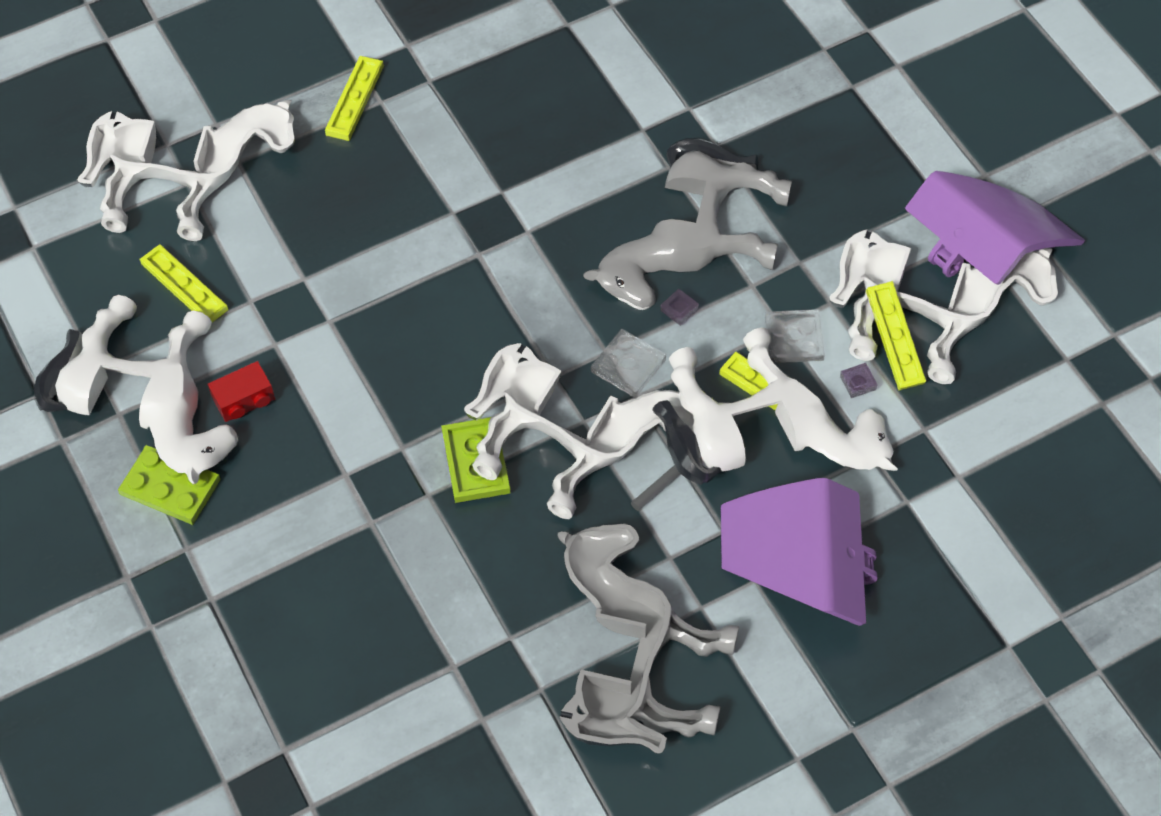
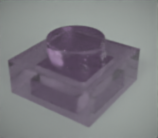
M678 289L661 304V312L681 326L698 310L699 304Z
M866 363L842 370L840 373V378L851 398L875 391L877 388V383Z

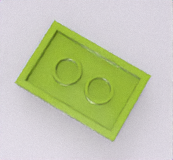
M491 417L441 426L455 503L510 494L502 447L499 455L502 468L495 480L485 479L473 468V463L479 455L476 448L477 444L487 435Z
M146 445L118 488V492L121 496L193 525L221 479L219 474L206 469L200 473L198 482L192 484L188 480L186 473H177L168 467L159 457L157 450Z

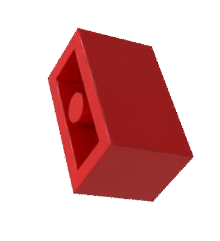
M258 361L208 383L212 399L225 422L238 419L245 413L264 407L269 402L275 400L272 386Z

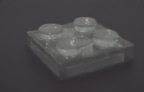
M819 309L765 312V324L771 337L768 351L773 363L824 361L825 352Z
M621 329L591 365V372L636 398L666 361V354Z

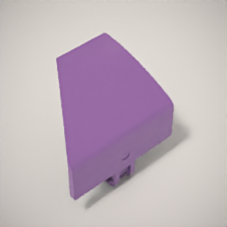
M934 171L931 173L905 208L940 238L929 253L928 261L942 268L943 274L947 277L954 276L961 269L965 259L990 281L999 285L1026 253L1050 247L1082 245L1085 241L1033 200L996 184L949 172Z
M817 478L765 489L721 505L722 569L858 626L866 624L864 585L876 582L878 577L877 572L874 570L876 551L862 545L860 498L858 492L830 479Z

